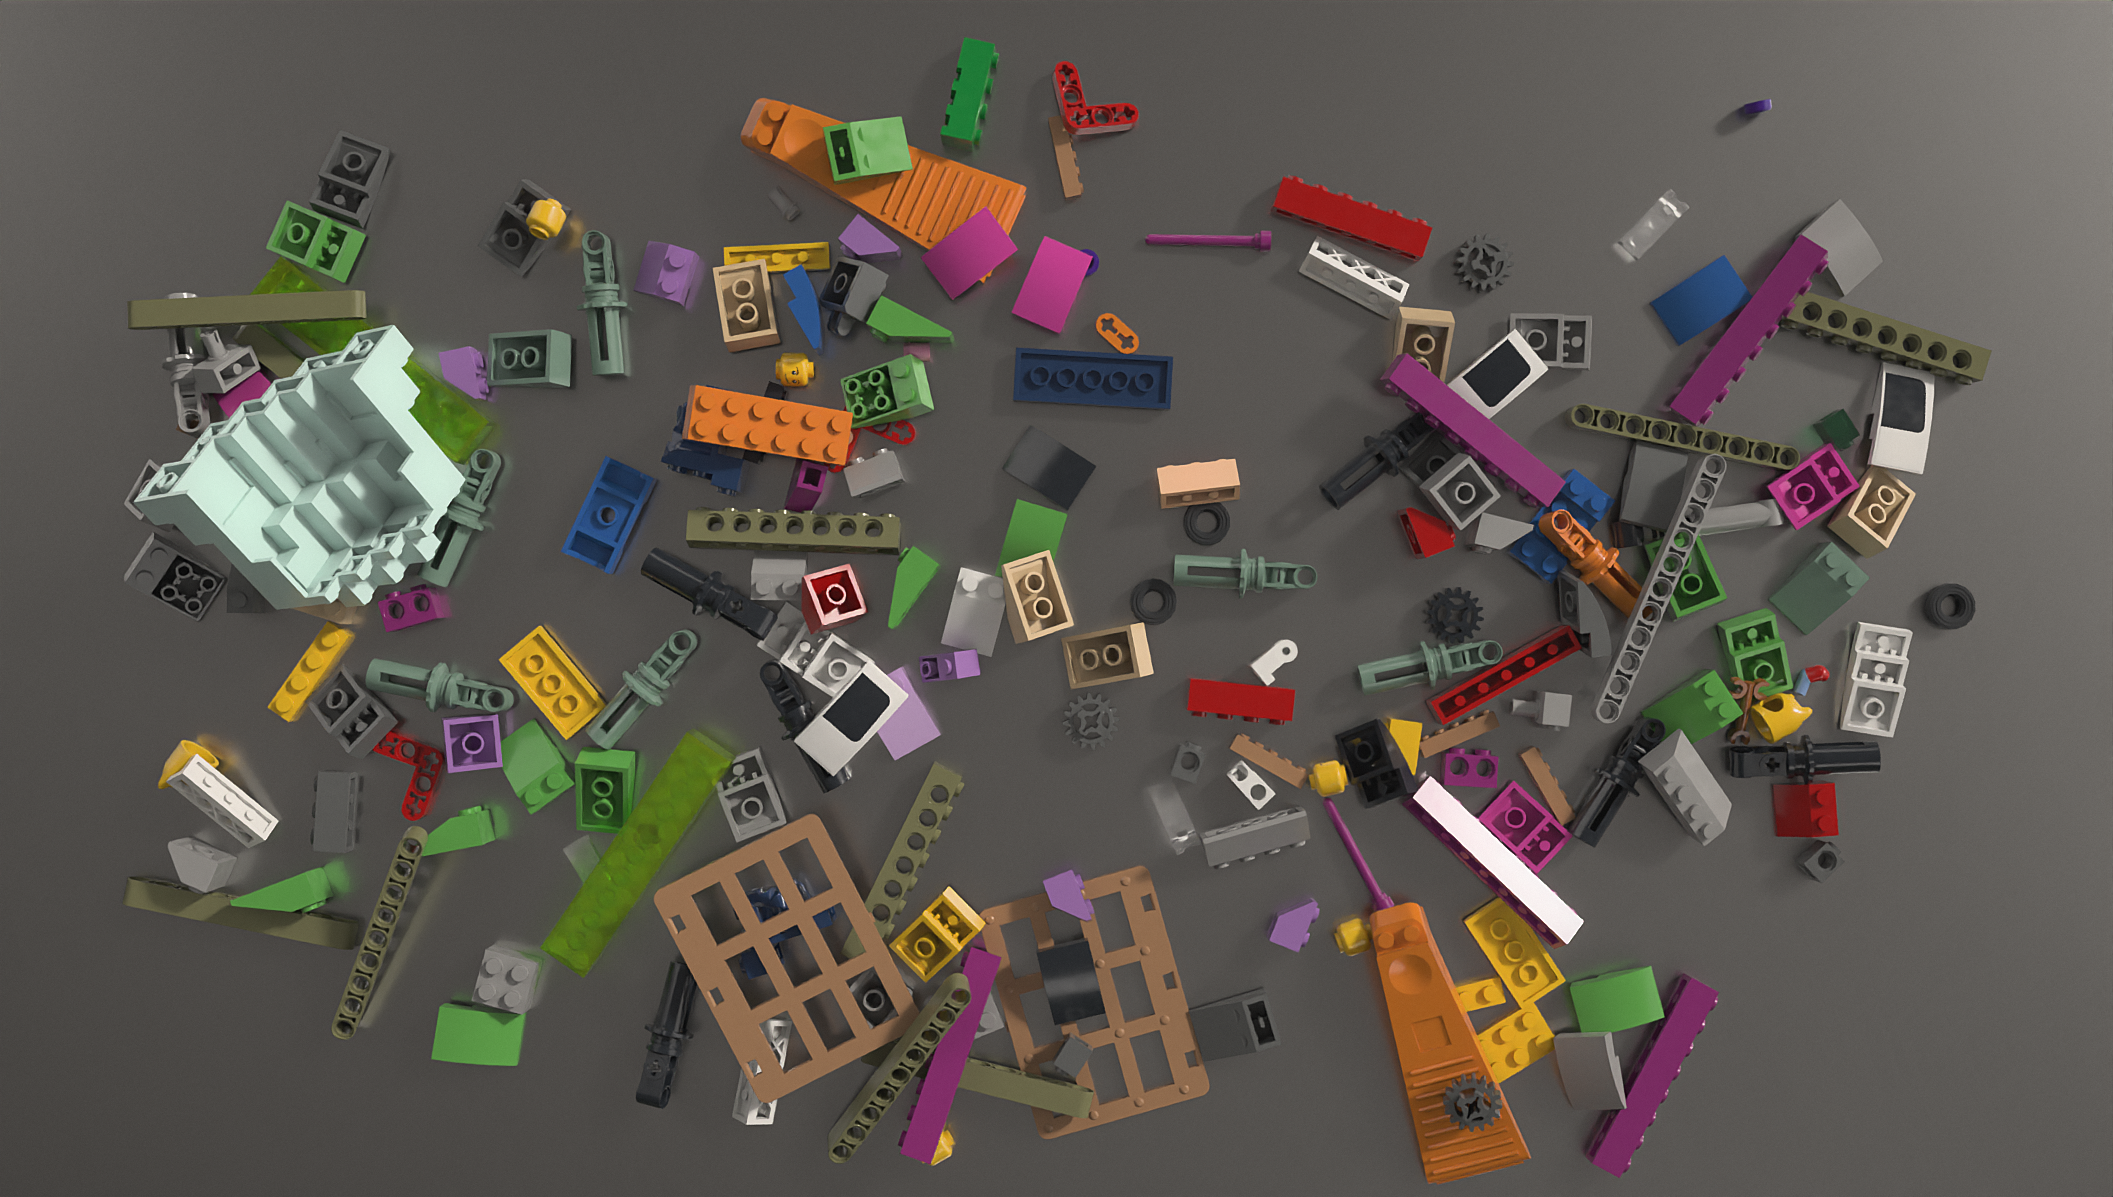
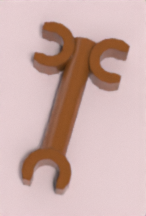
M1731 677L1730 681L1733 684L1739 685L1737 690H1730L1729 692L1734 699L1741 698L1739 707L1744 714L1737 718L1736 726L1728 732L1727 739L1731 744H1735L1736 737L1742 735L1741 742L1744 745H1748L1750 735L1746 731L1752 696L1758 700H1766L1767 696L1764 693L1758 692V690L1762 686H1769L1770 683L1762 678L1755 679L1752 682L1743 681L1739 677Z

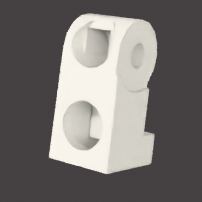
M1280 640L1248 666L1263 685L1268 686L1275 680L1271 673L1283 663L1291 662L1296 658L1298 653L1297 646L1290 640Z
M1242 760L1226 774L1257 810H1260L1275 795L1271 788Z

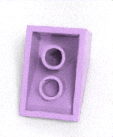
M903 666L887 676L909 696L877 731L894 760L941 735Z

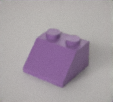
M859 214L856 215L838 238L842 245L840 247L843 251L842 253L850 259H858L865 263L900 260L903 256L898 245Z
M648 241L633 291L684 306L699 256L694 251L675 245Z
M498 714L441 717L445 763L448 773L503 767Z

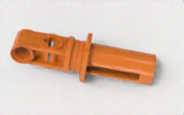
M1557 510L1541 516L1539 520L1540 531L1571 561V566L1581 572L1579 579L1585 585L1593 583L1629 619L1642 587L1615 561L1619 551L1614 547L1605 550L1602 547V543L1598 539H1594L1588 530L1581 526L1566 510ZM1554 518L1556 519V521H1557V523H1558V527H1557V528H1556V526L1554 525ZM1646 606L1642 611L1644 619L1653 612L1649 606Z

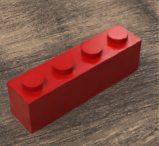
M1189 678L1186 710L1191 711V716L1207 717V712L1218 713L1217 718L1233 720V715L1244 716L1243 721L1259 723V718L1270 719L1269 724L1285 725V721H1292L1295 689Z

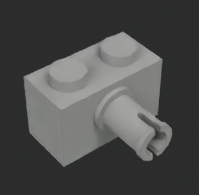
M210 329L200 334L209 356L191 368L202 393H225L261 369L251 345L228 344L224 347L217 329Z
M1533 690L1532 701L1511 699L1509 713L1512 716L1531 717L1530 721L1538 723V728L1560 731V726L1569 727L1572 695Z

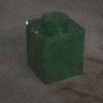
M1844 408L1835 410L1812 424L1823 443H1831L1834 449H1839L1840 452L1851 447L1854 444L1853 439L1860 436Z

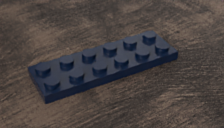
M1016 347L1013 401L1170 410L1173 357Z

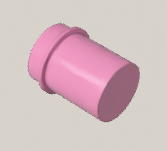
M903 343L904 356L911 354L921 361H930V343Z

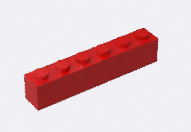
M1289 175L1288 178L1283 176L1271 208L1272 212L1415 261H1419L1423 257L1433 228L1427 226L1426 221L1419 218L1409 220L1402 217V213L1392 209H1388L1387 212L1377 209L1378 205L1369 201H1363L1362 203L1352 200L1353 197L1346 193L1338 192L1337 195L1328 192V188L1323 185L1313 184V186L1304 184L1303 179Z
M1561 625L1501 658L1499 662L1481 669L1426 700V703L1437 723L1445 725L1582 649L1570 625Z

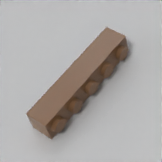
M1061 115L1049 117L1048 123L1065 201L1081 198V193L1084 192L1082 182L1079 183L1078 180L1080 176L1079 167H1076L1074 162L1077 160L1076 152L1072 151L1071 148L1073 144L1072 134L1069 135L1068 131L1065 130Z
M1486 709L1479 712V716L1473 717L1472 715L1465 718V722L1460 724L1455 722L1450 724V728L1446 730L1441 728L1434 731V735L1422 736L1419 745L1421 756L1427 758L1500 727L1495 712Z
M1243 733L1234 736L1228 747L1229 749L1299 789L1302 788L1309 776L1305 773L1306 769L1299 765L1297 768L1292 766V761L1285 757L1283 760L1278 758V753L1271 749L1269 751L1264 750V745L1257 741L1255 743L1248 741L1250 737Z
M1530 746L1518 753L1520 760L1554 819L1562 826L1575 819V810L1565 800L1567 796L1564 791H1560L1558 788L1559 782L1556 777L1550 774V766L1547 762H1543L1541 758L1543 755L1540 749Z

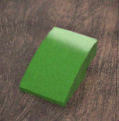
M287 200L266 249L345 283L366 235Z
M1017 499L995 576L1003 578L1001 565L1047 550L1050 551L1054 562L1068 514Z
M1764 608L1717 623L1723 651L1732 677H1739L1743 681L1752 682L1758 678L1766 680L1770 683L1769 686H1762L1758 690V692L1764 693L1766 696L1793 688L1785 643L1779 637L1776 617L1772 611ZM1752 696V701L1758 700L1754 696Z
M1651 965L1601 974L1598 978L1572 982L1570 986L1582 1033L1609 1031L1612 1033L1665 1017Z
M444 1003L439 1007L431 1059L478 1065L517 1066L526 1013L521 1015L497 1008L477 1005L469 1007Z

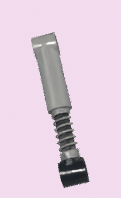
M1776 499L1710 508L1699 531V536L1785 524L1784 513ZM1694 511L1690 515H1685V519L1689 523L1695 519ZM1625 522L1612 523L1616 549L1643 545V542L1651 541L1652 538L1657 540L1659 537L1664 538L1666 534L1665 532Z

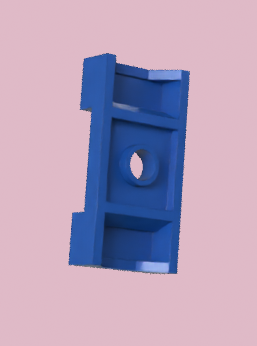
M605 456L561 552L591 564L607 574H613L622 556V549L643 504L647 502L657 479ZM610 507L615 512V518L612 522L606 523L602 520L601 514L605 508Z
M1575 469L1569 470L1563 477V480L1566 482L1549 507H1540L1528 522V524L1534 525L1533 530L1514 541L1506 551L1507 554L1518 559L1537 573L1546 584H1552L1558 576V571L1566 566L1568 558L1540 531L1539 520L1541 516L1557 510H1566L1581 526L1590 532L1593 526L1600 522L1615 502L1613 498Z

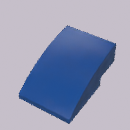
M1723 255L1650 302V304L1678 346L1749 302L1752 299V295L1726 256Z
M800 264L783 274L796 297L787 304L813 349L820 356L824 353L825 345L823 313L814 285L806 270Z

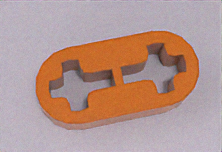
M1105 313L1098 317L1096 321L1097 333L1121 354H1133L1137 350L1139 345L1137 335L1121 320L1111 313ZM1112 320V327L1117 333L1114 334L1110 330L1102 331L1103 324L1101 321L1108 322ZM1120 334L1125 339L1131 337L1133 339L1131 344L1134 347L1132 349L1129 347L1123 349L1121 347L1123 342L1117 336Z

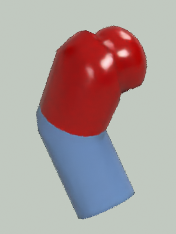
M1814 665L1803 669L1792 692L1805 696L1811 683L1828 680L1829 671L1823 665Z

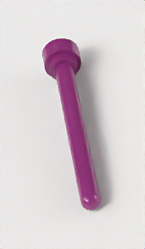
M1260 231V233H1255V236L1148 234L1145 237V242L1149 245L1254 246V249H1259L1260 252H1270L1271 231Z
M1325 798L1323 806L1372 895L1371 906L1374 912L1393 907L1394 903L1390 896H1386L1385 892H1381L1333 800Z

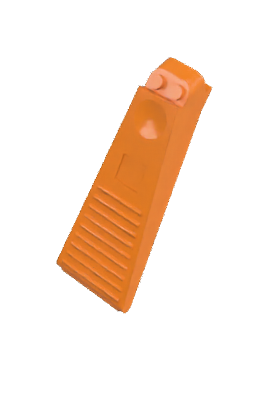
M760 98L754 103L742 129L741 142L746 148L752 150L753 154L780 165L927 252L984 207L988 208L1006 234L1009 235L1026 197L1024 195L1026 187L909 145L908 149L913 170L834 185L823 127L843 124L844 122L793 104L790 106L780 101ZM993 270L978 281L984 284L986 278H990Z
M1410 902L1372 913L1369 921L1377 953L1376 958L1428 1184L1437 1183L1438 1185L1523 1164L1524 1160L1531 1159L1530 1153L1432 936L1423 907ZM1475 1073L1476 1079L1479 1080L1485 1075L1486 1083L1494 1081L1495 1090H1500L1502 1109H1498L1500 1110V1117H1493V1126L1485 1123L1484 1131L1475 1126L1474 1131L1470 1132L1467 1125L1461 1130L1459 1129V1121L1451 1123V1114H1445L1446 1105L1443 1104V1096H1447L1445 1088L1446 1086L1452 1087L1453 1078L1460 1082L1461 1074H1464L1469 1079L1471 1074ZM1484 1092V1097L1488 1099L1489 1103H1491L1490 1098ZM1454 1102L1457 1109L1461 1112V1107L1457 1106V1102Z

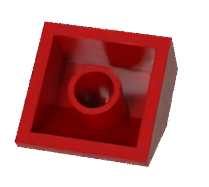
M1413 507L1397 511L1416 559L1427 558L1455 546L1453 542L1456 540L1455 533L1450 525H1446L1445 521Z
M850 564L802 577L801 611L811 635L854 623L868 613Z
M1822 780L1813 781L1812 784H1805L1804 782L1772 784L1775 834L1777 837L1839 836L1835 783Z

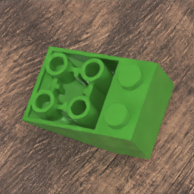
M902 116L823 127L834 185L913 170Z
M911 354L840 379L847 412L853 413L852 429L909 419L934 410L924 363Z

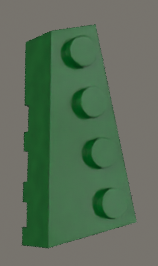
M964 37L956 69L958 76L954 78L951 88L950 99H952V103L947 104L945 113L946 126L942 125L940 133L943 146L973 152L974 145L979 146L982 130L978 129L980 119L985 120L988 104H984L986 94H991L994 79L990 78L991 69L997 68L999 53L995 52L996 48L993 43Z

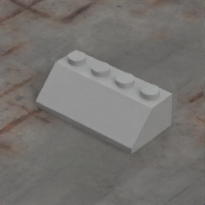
M1677 729L1641 758L1638 763L1688 835L1705 847L1725 831L1732 804L1681 729Z
M1300 806L1199 834L1207 865L1209 867L1214 866V869L1227 867L1230 865L1229 861L1239 859L1240 862L1252 860L1255 858L1254 854L1264 852L1265 855L1277 853L1280 851L1279 847L1290 845V848L1299 847L1305 844V840L1311 838L1306 811Z

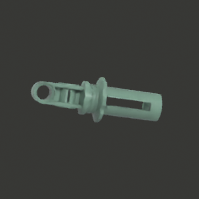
M591 230L585 233L582 238L583 273L586 281V286L582 287V293L585 294V303L578 305L577 310L586 311L585 314H587L592 375L624 374L619 318L621 310L619 309L628 307L627 302L618 301L617 292L620 289L619 284H614L615 272L610 239L599 231ZM595 237H600L602 239V246L594 251L591 248V241ZM601 310H604L609 360L605 359Z
M479 449L472 454L467 468L462 474L466 480L460 487L459 494L448 505L447 512L442 516V520L435 533V536L441 543L435 550L434 557L428 562H422L417 573L419 577L434 584L447 587L472 531H474L473 529L483 531L484 526L478 522V517H480L481 512L484 513L486 507L483 506V503L490 493L493 480L501 465L500 457L494 451ZM484 455H489L491 463L488 468L484 469L481 466V458ZM456 525H457V528H456V530H455V533H454V535H453V537H452V539H451V542H450V544H449V546H448V548H447V550H446V553H445V555H444V557H443V559H442V562H441L440 566L438 567V565H439V563H440V560H441V558H442V556H443V554H444V552H445V549H446V547H447V545H448V543H449V540H450V538H451V536H452V534H453V532H454V529H455V527H456Z
M1241 549V557L1237 556L1236 558L1175 555L1174 586L1235 589V591L1239 590V599H1243L1246 590H1255L1256 593H1262L1264 587L1267 589L1284 590L1309 589L1315 585L1318 578L1317 572L1312 566L1285 562L1265 563L1263 556H1258L1257 559L1248 558L1246 549ZM1188 567L1240 570V578L1187 575ZM1278 570H1280L1279 582H1277ZM1301 570H1308L1312 574V581L1307 585H1303L1298 581L1297 576Z
M688 629L674 632L654 652L647 663L641 661L634 673L624 671L621 674L625 685L585 729L592 740L601 747L610 750L649 704L658 707L662 705L663 702L659 694L663 689L666 690L670 686L668 679L681 667L684 660L697 646V637L694 632ZM680 635L686 636L689 641L686 649L680 648L677 643ZM634 693L638 694L637 700L615 725L610 728L607 725Z
M1492 640L1464 643L1448 647L1447 649L1444 643L1438 644L1437 648L1428 649L1425 642L1421 641L1419 645L1420 651L1418 649L1414 653L1357 665L1364 696L1420 683H1428L1430 690H1435L1436 680L1438 679L1450 680L1452 679V673L1466 672L1499 662L1502 658L1503 650L1499 643ZM1491 644L1495 648V655L1491 659H1485L1482 654L1483 648ZM1423 663L1424 670L1375 681L1374 674Z
M375 658L371 661L366 674L367 689L426 701V707L430 712H436L441 705L453 710L457 706L476 710L501 712L510 709L514 701L510 690L487 685L484 682L464 679L462 673H449L446 663L441 662L433 670ZM391 674L428 682L427 688L390 681ZM496 693L502 696V703L499 707L493 701Z

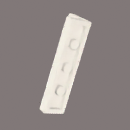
M1319 236L1314 240L1308 255L1299 269V272L1390 320L1401 305L1409 287V284ZM1317 247L1327 251L1329 255L1316 250ZM1342 261L1350 263L1352 267H1348ZM1365 273L1373 275L1375 279L1367 277ZM1388 285H1392L1393 287L1399 289L1400 292L1398 293L1390 289Z
M198 754L192 756L181 771L173 774L166 781L247 848L265 841L278 823L275 817Z
M768 1019L759 1025L772 1050L776 1052V1058L783 1069L792 1021L789 1019ZM774 1026H782L781 1035L774 1041L772 1038ZM756 1059L747 1062L754 1076L761 1072ZM741 1068L732 1117L746 1125L772 1124L777 1099L770 1103H765L767 1106L765 1117H756L758 1108L764 1102L757 1098Z

